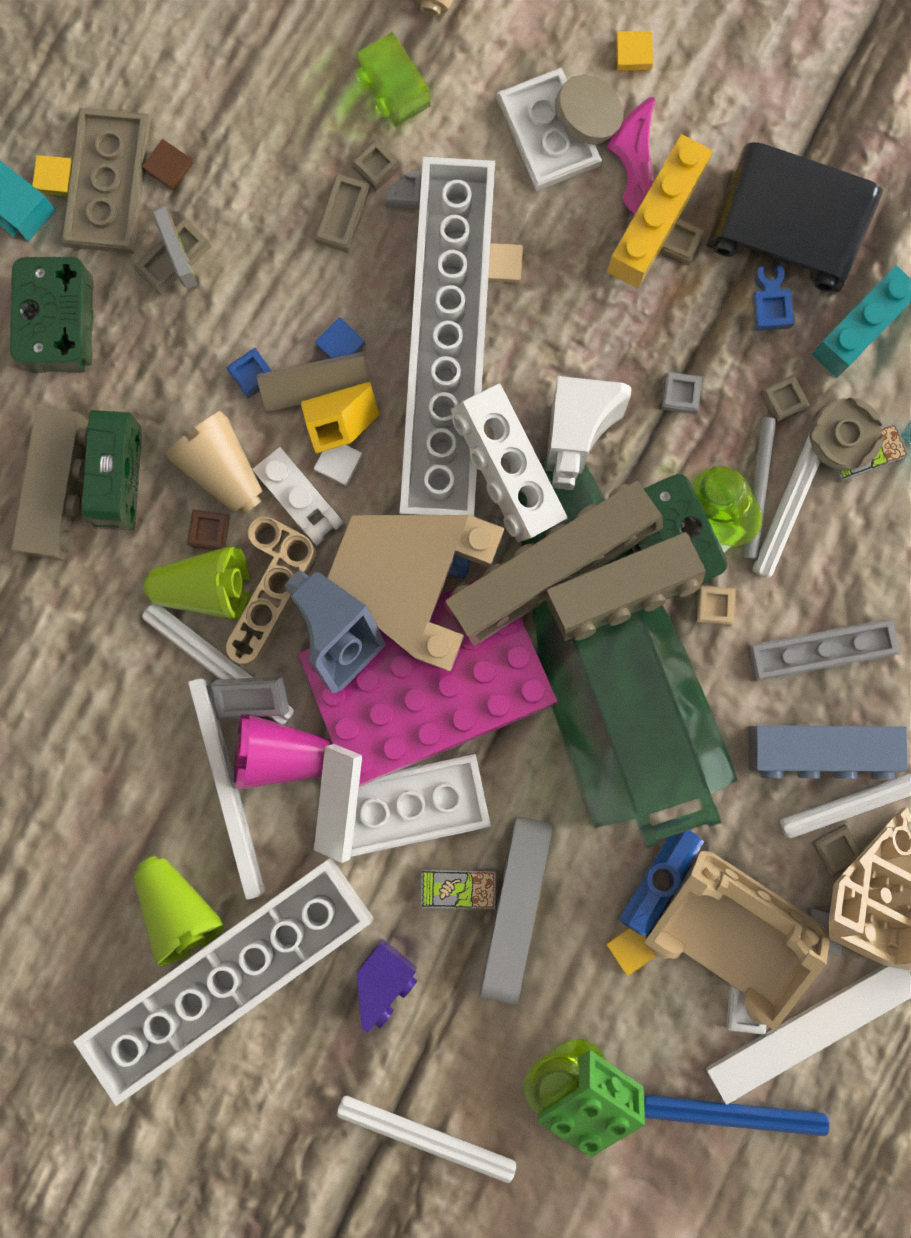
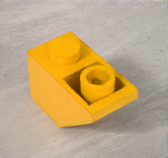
M370 381L301 402L305 423L315 453L352 443L380 416Z

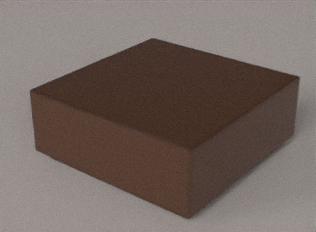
M162 139L142 165L144 172L173 191L190 169L193 162L189 156Z
M192 509L187 545L189 547L211 550L226 547L230 520L229 514Z

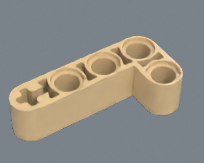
M269 517L255 519L249 526L248 538L261 553L273 560L226 644L229 658L244 666H253L260 662L293 604L292 595L288 590L281 594L274 593L272 588L273 581L279 576H287L290 579L300 570L308 576L317 558L316 549L306 536ZM265 528H273L276 531L275 539L269 544H261L258 540L259 533ZM302 544L308 547L307 556L303 560L296 562L290 559V551L294 546ZM261 608H270L272 611L271 621L265 626H258L255 622L256 612ZM248 626L254 631L263 634L262 638L260 639L254 635L252 637V634L246 631ZM250 641L249 646L253 648L252 654L242 655V651L238 649L241 642L247 644Z

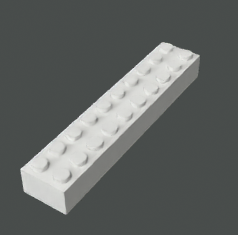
M423 157L400 515L474 516L477 468L471 461L470 448L464 436H461L453 425L451 409L482 391L495 161Z

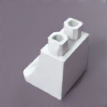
M558 376L551 408L546 471H553V488L574 490L575 478L578 477V474H582L587 456L595 442L612 424L623 418L631 397V387L620 382Z

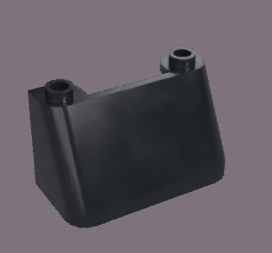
M747 143L743 147L732 170L706 246L724 257H732L734 254L741 253L745 247L812 270L810 279L815 283L814 286L821 291L840 292L846 283L883 190L877 183L763 143Z

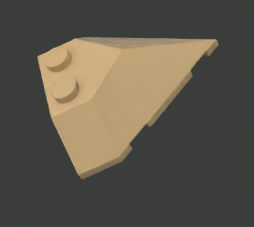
M904 807L834 883L829 914V939L884 966L911 971V833L907 822L911 821L908 807Z

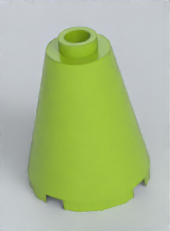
M227 546L151 569L148 576L144 579V593L155 605L228 620L240 619L250 601L251 592H244V581L250 580V571L243 551L240 548Z
M153 856L142 861L137 866L138 871L134 874L133 879L153 959L157 965L164 967L183 960L191 955L190 950L199 945L204 948L224 932L225 927L222 919L166 858L158 859L157 856Z

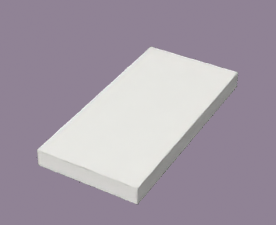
M476 754L402 769L358 788L350 857L491 827Z

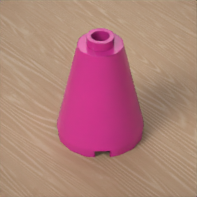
M250 714L240 715L237 734L241 736L238 738V745L235 751L234 789H246L322 777L325 746L330 745L329 739Z

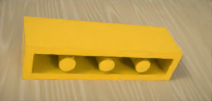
M683 134L680 135L615 249L607 273L639 289L703 176L713 150Z

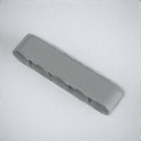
M519 816L515 817L479 998L511 1005H517L551 840L552 823Z

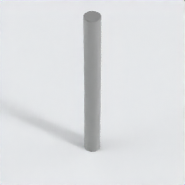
M772 417L761 418L743 559L755 561L758 559L776 419Z

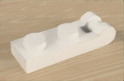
M281 447L252 469L316 547L325 540L323 538L325 534L333 528L337 530L344 524L337 513L329 506ZM320 511L324 518L313 526L308 519Z

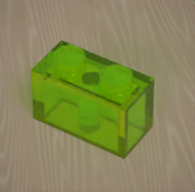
M394 32L357 52L359 68L355 70L356 75L365 90L368 88L372 90L375 95L374 103L383 118L388 116L394 127L431 107L430 89Z

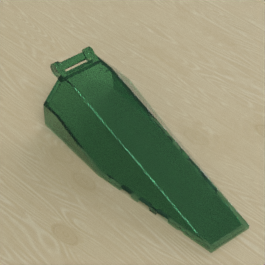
M547 459L541 460L539 462L552 485L553 471H546ZM586 463L582 474H578V477L575 478L574 490L553 488L568 517L556 525H566L576 519L578 513L586 506L591 504L598 505L605 501ZM519 491L518 500L526 507L527 497L522 491ZM556 525L532 538L521 541V546L538 543L546 538L547 532ZM630 548L605 565L634 554L633 549ZM547 601L533 609L532 615L540 663L558 701L557 705L552 706L551 709L590 826L598 828L635 819L645 847L650 848L658 845V840L706 824L708 827L721 824L720 815L711 794L738 780L726 745L687 651L663 605L652 611H645L643 608L631 613V617L621 624L611 626L608 623L596 628V632L585 639L575 640V638L567 641L564 640ZM698 799L701 810L652 826L649 814Z

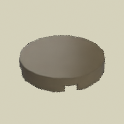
M582 74L571 77L560 88L555 99V112L558 120L560 121L562 118L563 123L566 125L565 130L570 136L582 143L601 144L605 140L612 138L620 129L624 118L622 103L617 93L609 84L595 76Z
M849 397L848 399L839 398L832 400L816 412L810 424L809 439L813 452L822 463L833 469L849 471L867 465L877 456L883 445L884 435H882L880 427L882 426L880 416L873 407L859 398Z

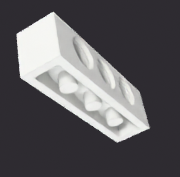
M500 383L451 409L453 425L456 431L461 436H464L470 448L471 461L477 469L482 471L487 481V492L490 498L499 505L504 515L505 528L511 536L515 537L517 543L532 538L568 518ZM484 424L492 428L494 440L486 436ZM501 458H505L510 463V474L503 470ZM519 491H522L527 497L526 507L518 500Z

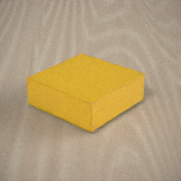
M617 31V71L652 70V31Z
M36 155L32 186L43 195L67 197L72 159Z
M628 927L605 942L627 976L657 956L644 943L646 938Z

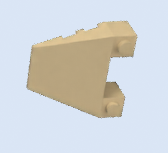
M352 515L328 579L365 604L377 627L415 659L451 672L464 635L431 623V616L454 556L456 555L488 568L491 567L505 528L471 515Z

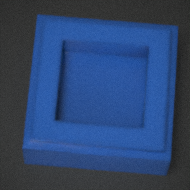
M340 317L315 341V345L329 359L358 353L366 345L365 341Z
M253 348L226 367L247 399L260 391L257 374L272 371L256 348Z

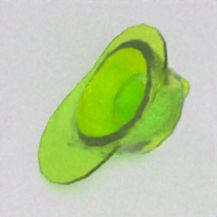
M720 466L706 469L697 475L692 483V487L718 541L723 545L736 547L747 544L754 539L762 527L763 515L760 505L746 479L738 471Z
M584 1039L567 1041L528 1069L523 1081V1093L528 1105L536 1113L539 1114L579 1088V1056L591 1050L606 1060L603 1052L594 1043Z

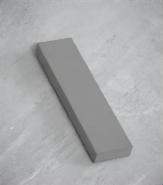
M893 618L747 646L755 682L900 654Z

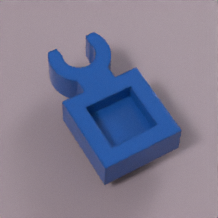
M782 265L777 266L774 270V280H769L765 277L764 267H759L755 273V283L762 290L754 292L752 296L755 331L788 329L794 325L791 289L780 290V284L785 277Z

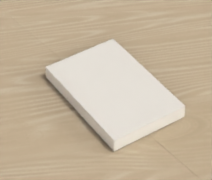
M562 68L499 91L496 96L536 191L600 167L602 162L595 145L582 143L570 136L565 130L566 125L563 123L562 118L560 121L558 120L555 112V99L560 88L567 81Z

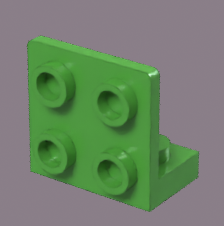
M588 1050L579 1056V1088L540 1112L537 1122L587 1156L593 1157L645 1126L644 1087L593 1051Z

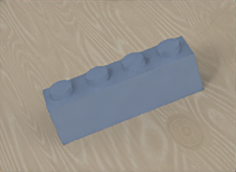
M749 726V770L761 771V778H783V771H797L798 778H821L820 771H834V778L858 779L857 771H871V779H895V772H908L907 730L905 726Z

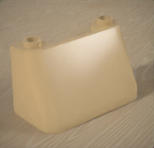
M701 851L683 877L678 891L671 896L644 943L657 956L663 959H676L682 952L743 992L745 994L744 1004L749 1017L756 1023L766 1025L776 1031L826 966L830 939L829 933L818 921L714 853Z

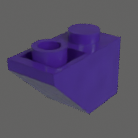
M383 938L357 971L362 1029L369 1033L374 1025L381 1028L394 1011L390 1005L395 998L400 995L404 999L418 981L413 977L417 966Z

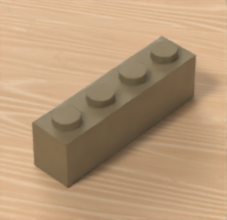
M36 407L11 549L21 555L66 561L67 552H71L73 548L74 533L71 531L73 517L78 515L80 509V498L77 495L79 481L82 482L84 480L85 461L83 460L85 446H87L88 420L78 412Z
M684 532L547 589V603L564 640L567 641L572 638L582 640L593 635L596 632V628L608 623L611 626L621 624L631 617V613L643 608L645 611H652L662 606L667 598L677 594L680 597H684L696 592L703 583L706 570L690 538Z

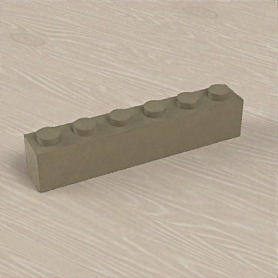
M637 480L629 486L622 484L615 488L605 501L598 505L591 504L583 508L578 513L577 518L570 523L556 525L547 532L546 538L534 545L530 543L518 549L514 554V558L503 565L498 563L489 567L483 573V577L471 585L470 583H465L457 587L451 593L452 597L445 601L472 644L476 646L546 602L547 589L602 567L663 528L662 514Z

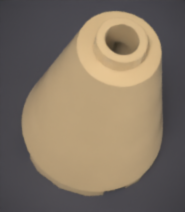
M219 411L196 426L195 430L188 436H183L165 452V455L172 464L230 511L235 513L241 510L245 515L262 502L258 495L263 491L228 417L222 411Z

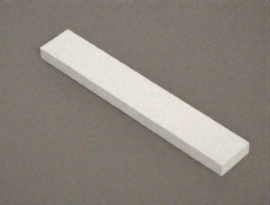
M202 678L189 681L191 695L245 898L248 900L259 897L264 893L265 887L239 790L234 789V771L221 722L217 718L210 681Z
M882 965L783 1022L776 1031L771 1029L766 1032V1035L759 1036L707 1066L705 1069L726 1105L910 999L911 975L908 970Z

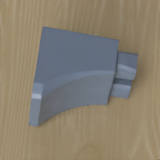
M300 570L286 582L285 587L292 595L291 599L308 627L310 636L309 661L325 687L332 693H337L343 690L387 644L365 604L318 571L309 577Z

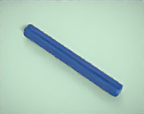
M650 1095L644 1096L645 1118L815 1136H827L829 1133V1117L824 1113L730 1103L726 1105L720 1102Z

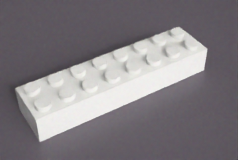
M329 858L87 1030L73 1042L115 1106H117L371 924L373 917L332 858Z

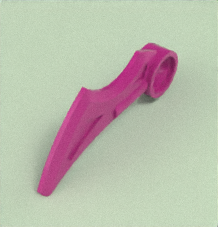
M654 97L646 99L624 119L620 129L613 135L607 146V150L619 158L626 170L627 187L622 201L634 216L655 181L649 147Z

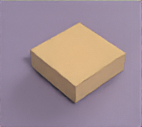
M490 243L488 281L521 283L523 245Z
M701 586L697 590L695 623L733 625L736 588Z

